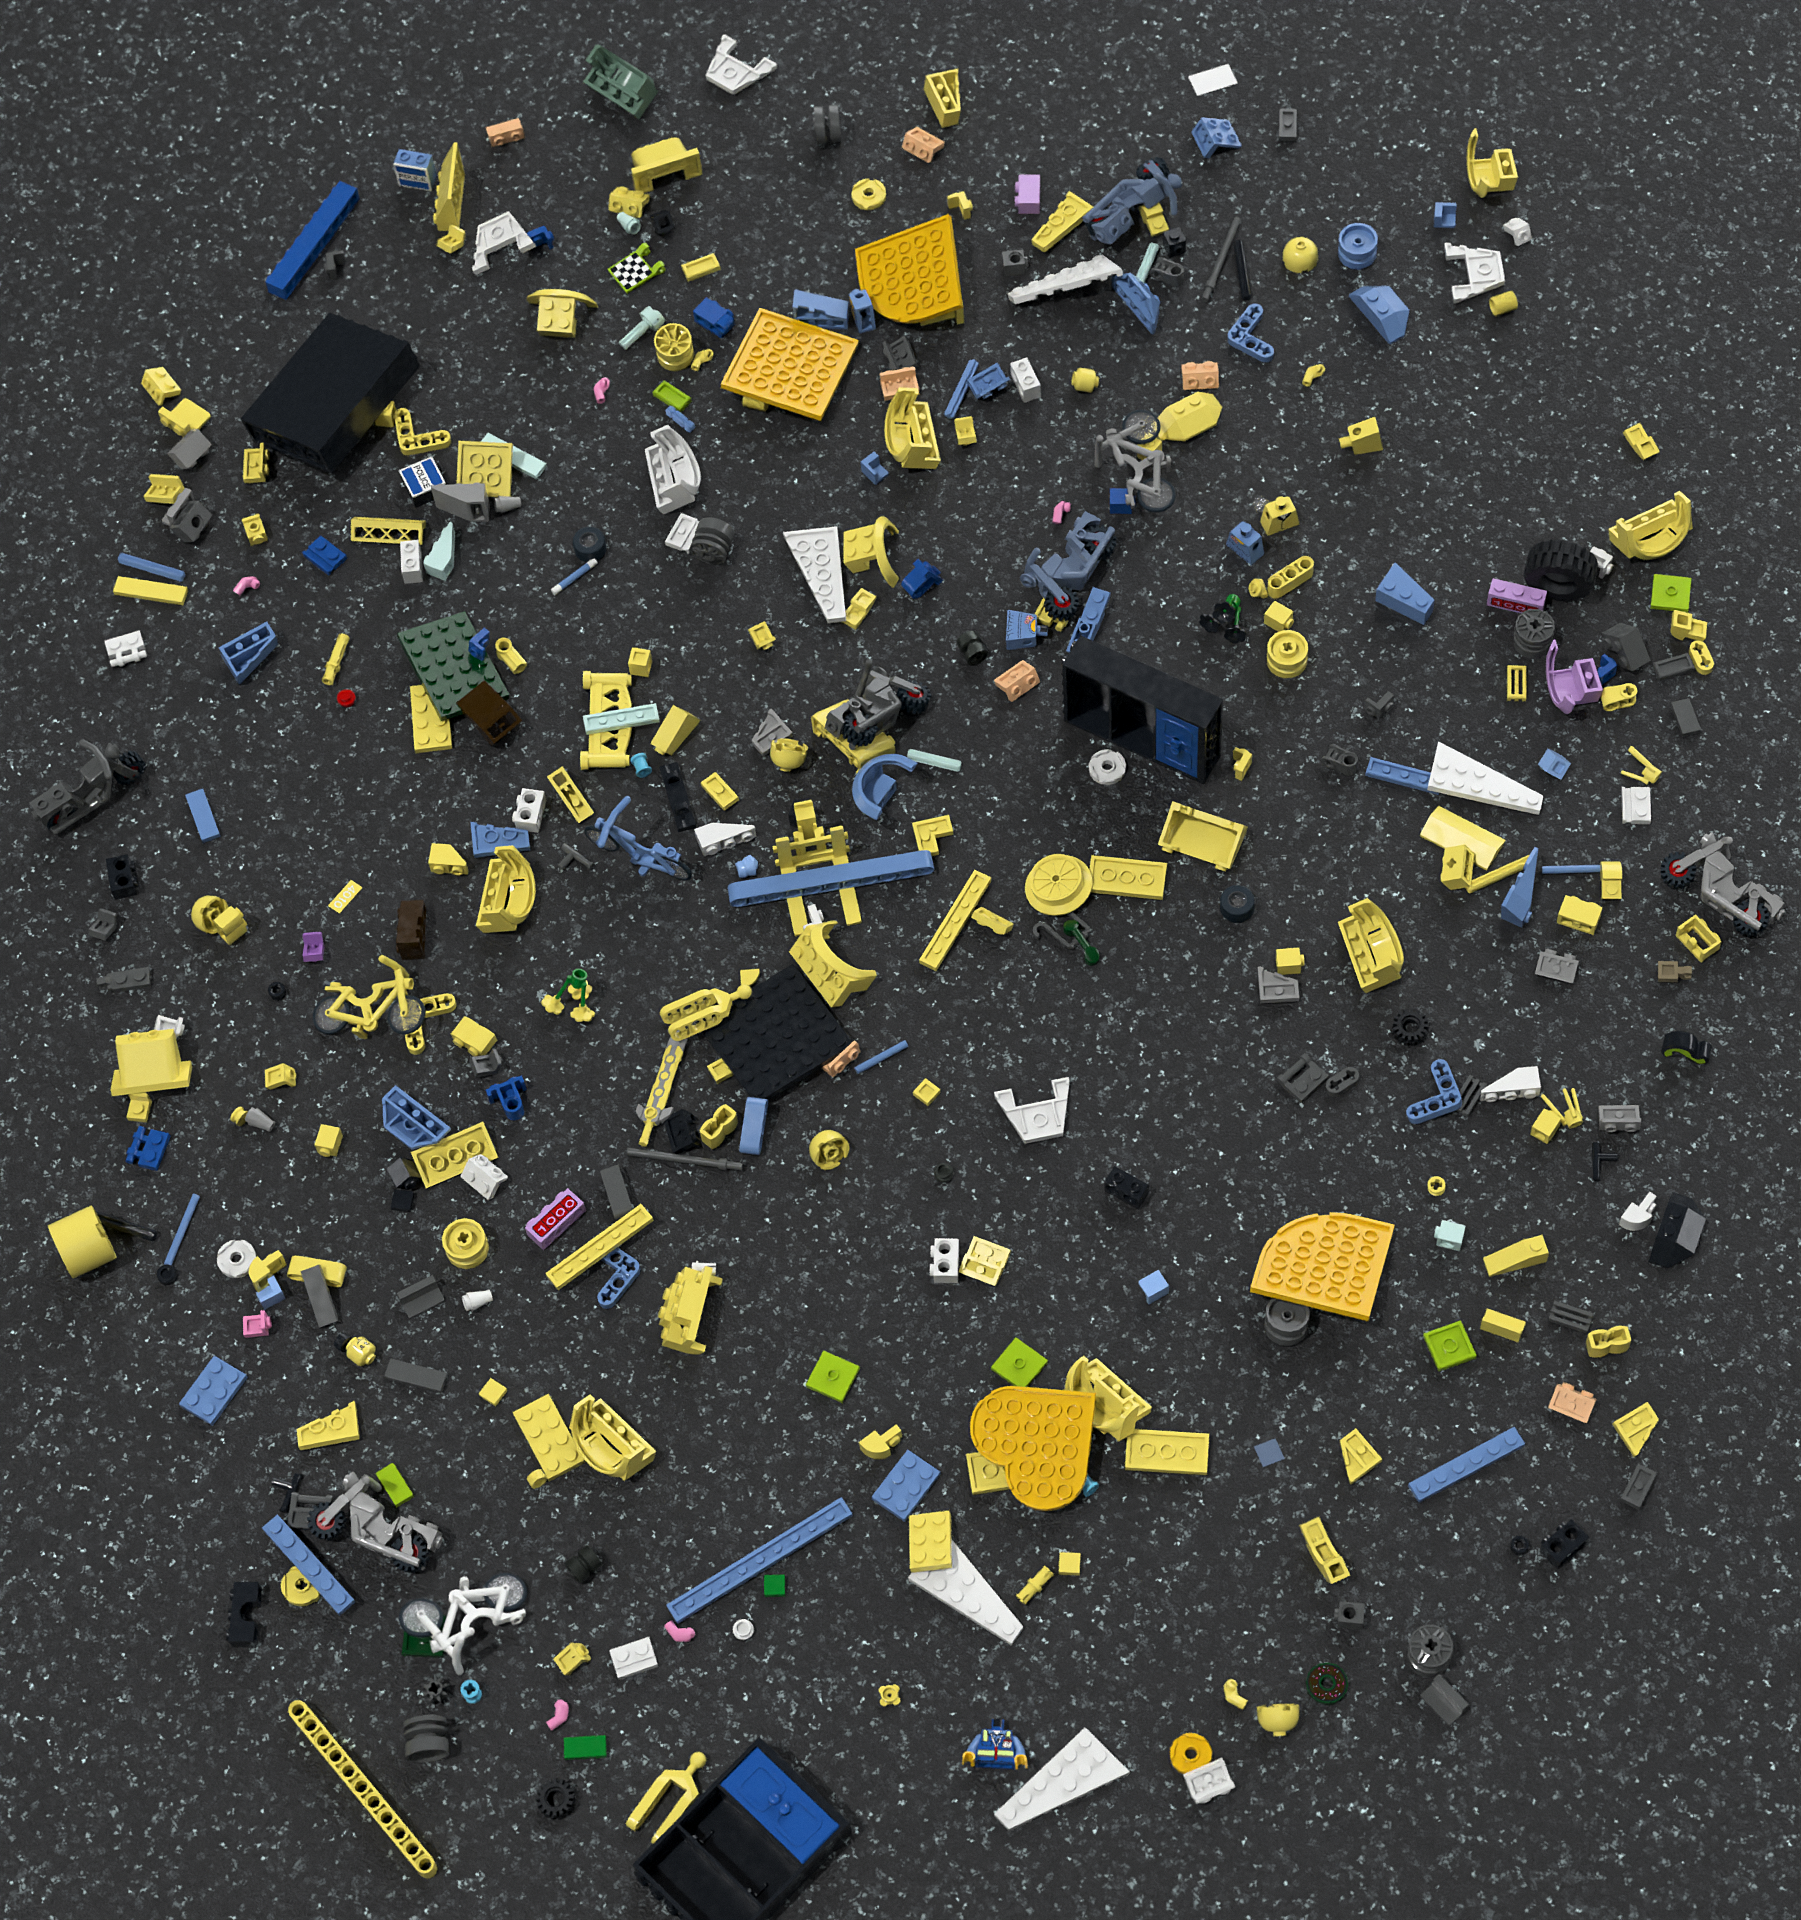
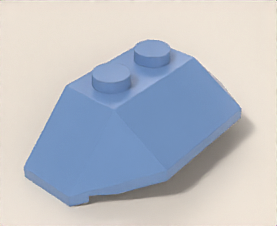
M1125 273L1118 277L1117 275L1112 276V288L1148 331L1154 334L1159 317V298L1150 292V288L1146 283H1143L1132 273Z
M1363 286L1349 294L1350 299L1389 345L1405 336L1409 309L1389 286Z
M396 1085L382 1098L384 1128L410 1149L436 1144L451 1130L448 1125Z

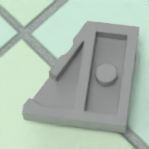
M1261 966L1258 967L1260 1003L1299 1001L1298 980L1284 977L1277 972L1273 974L1265 971Z

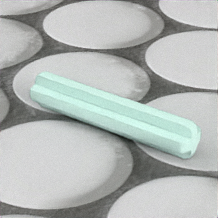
M1152 242L1149 244L1136 275L1143 283H1145L1158 252L1159 246L1157 243Z
M909 749L907 757L913 761L957 772L960 771L962 765L959 760Z

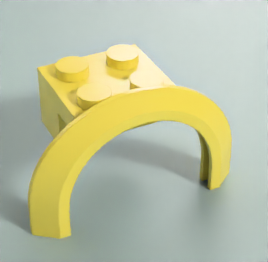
M1474 128L1467 147V172L1472 190L1480 198H1484L1488 192L1514 190L1518 176L1511 149L1494 150L1491 159L1474 160L1478 139L1477 129Z
M560 289L538 290L527 297L528 303L539 304L537 331L541 336L575 338L577 320L574 317L576 300L585 303L587 307L598 308V305L585 294Z
M881 516L873 525L845 531L844 564L852 573L869 570V561L877 559L883 577L894 588L899 577L891 568L884 547L885 528L892 535H894V532L899 534V530L888 518Z

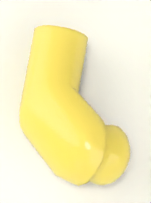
M711 349L698 352L693 360L691 369L699 371L702 363L708 362L713 358L714 352Z
M1322 364L1309 367L1306 370L1302 384L1310 386L1314 378L1321 376L1325 372V367Z
M1229 1679L1223 1688L1225 1698L1229 1703L1243 1710L1248 1700L1238 1695L1237 1682Z

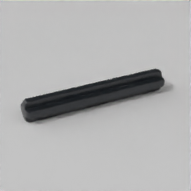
M1239 239L1234 241V251L1241 296L1243 300H1250L1251 288L1243 240Z
M96 1211L103 1226L149 1241H155L157 1237L156 1230Z

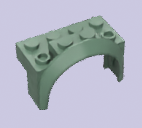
M596 45L586 59L593 68L583 82L598 94L637 119H640L658 93L654 80L601 45ZM619 68V70L617 71V73H616V74L614 75V77L611 79V76L614 74V72L616 71V69Z

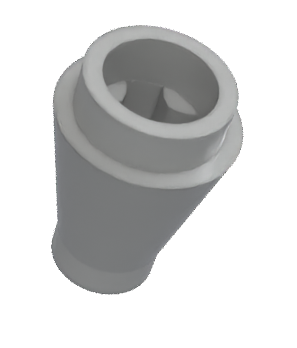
M498 496V498H494L495 511L504 513L520 508V497Z
M252 1107L245 1117L248 1125L269 1132L275 1125V1121L271 1120L259 1108L255 1109Z

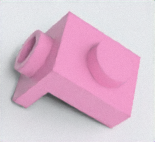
M265 1310L261 1311V1315L243 1316V1335L245 1338L269 1336L268 1328L272 1327L271 1317L267 1316Z

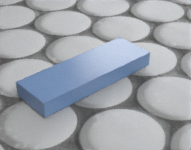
M200 789L186 794L185 796L202 842L205 843L221 837L204 790Z

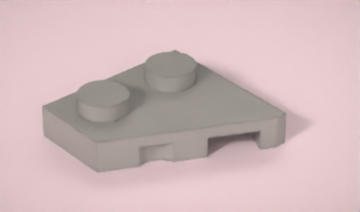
M770 709L767 718L761 723L759 731L754 735L752 744L764 757L770 752L773 740L776 743L780 738L790 739L793 737V733L778 715Z

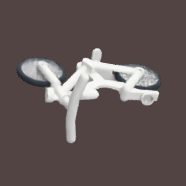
M501 1573L491 1577L486 1582L484 1588L469 1590V1580L465 1576L460 1579L459 1590H453L449 1594V1602L451 1604L442 1633L439 1629L443 1622V1613L436 1603L428 1599H415L405 1604L399 1614V1623L402 1629L411 1636L419 1638L430 1636L433 1639L430 1641L432 1652L436 1653L441 1650L447 1652L452 1657V1664L456 1674L462 1675L464 1669L460 1662L461 1650L465 1639L475 1633L474 1628L470 1627L472 1621L478 1617H489L495 1626L509 1621L514 1625L520 1623L523 1620L522 1617H525L526 1612L524 1609L513 1613L504 1612L515 1610L524 1603L527 1597V1588L518 1576L510 1573ZM486 1601L492 1608L476 1609L470 1602ZM459 1607L467 1615L463 1618L461 1632L449 1637Z

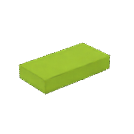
M665 380L653 391V396L668 406H673L679 412H682L692 402L689 396Z
M394 1463L376 1473L396 1508L414 1497Z

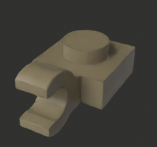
M1658 961V982H1678V977L1685 980L1691 979V966L1678 967V961Z

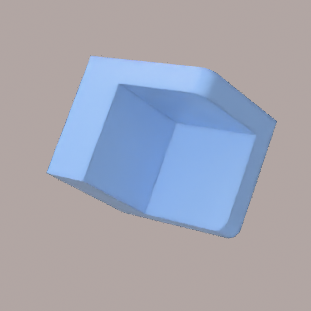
M1547 749L1538 765L1547 773L1562 779L1571 763L1562 755Z
M1159 1270L1139 1280V1285L1146 1294L1148 1304L1169 1293V1285Z
M274 1276L267 1279L269 1286L259 1293L256 1292L264 1310L286 1299Z

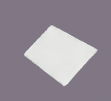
M1229 64L1188 76L1197 96L1237 83Z

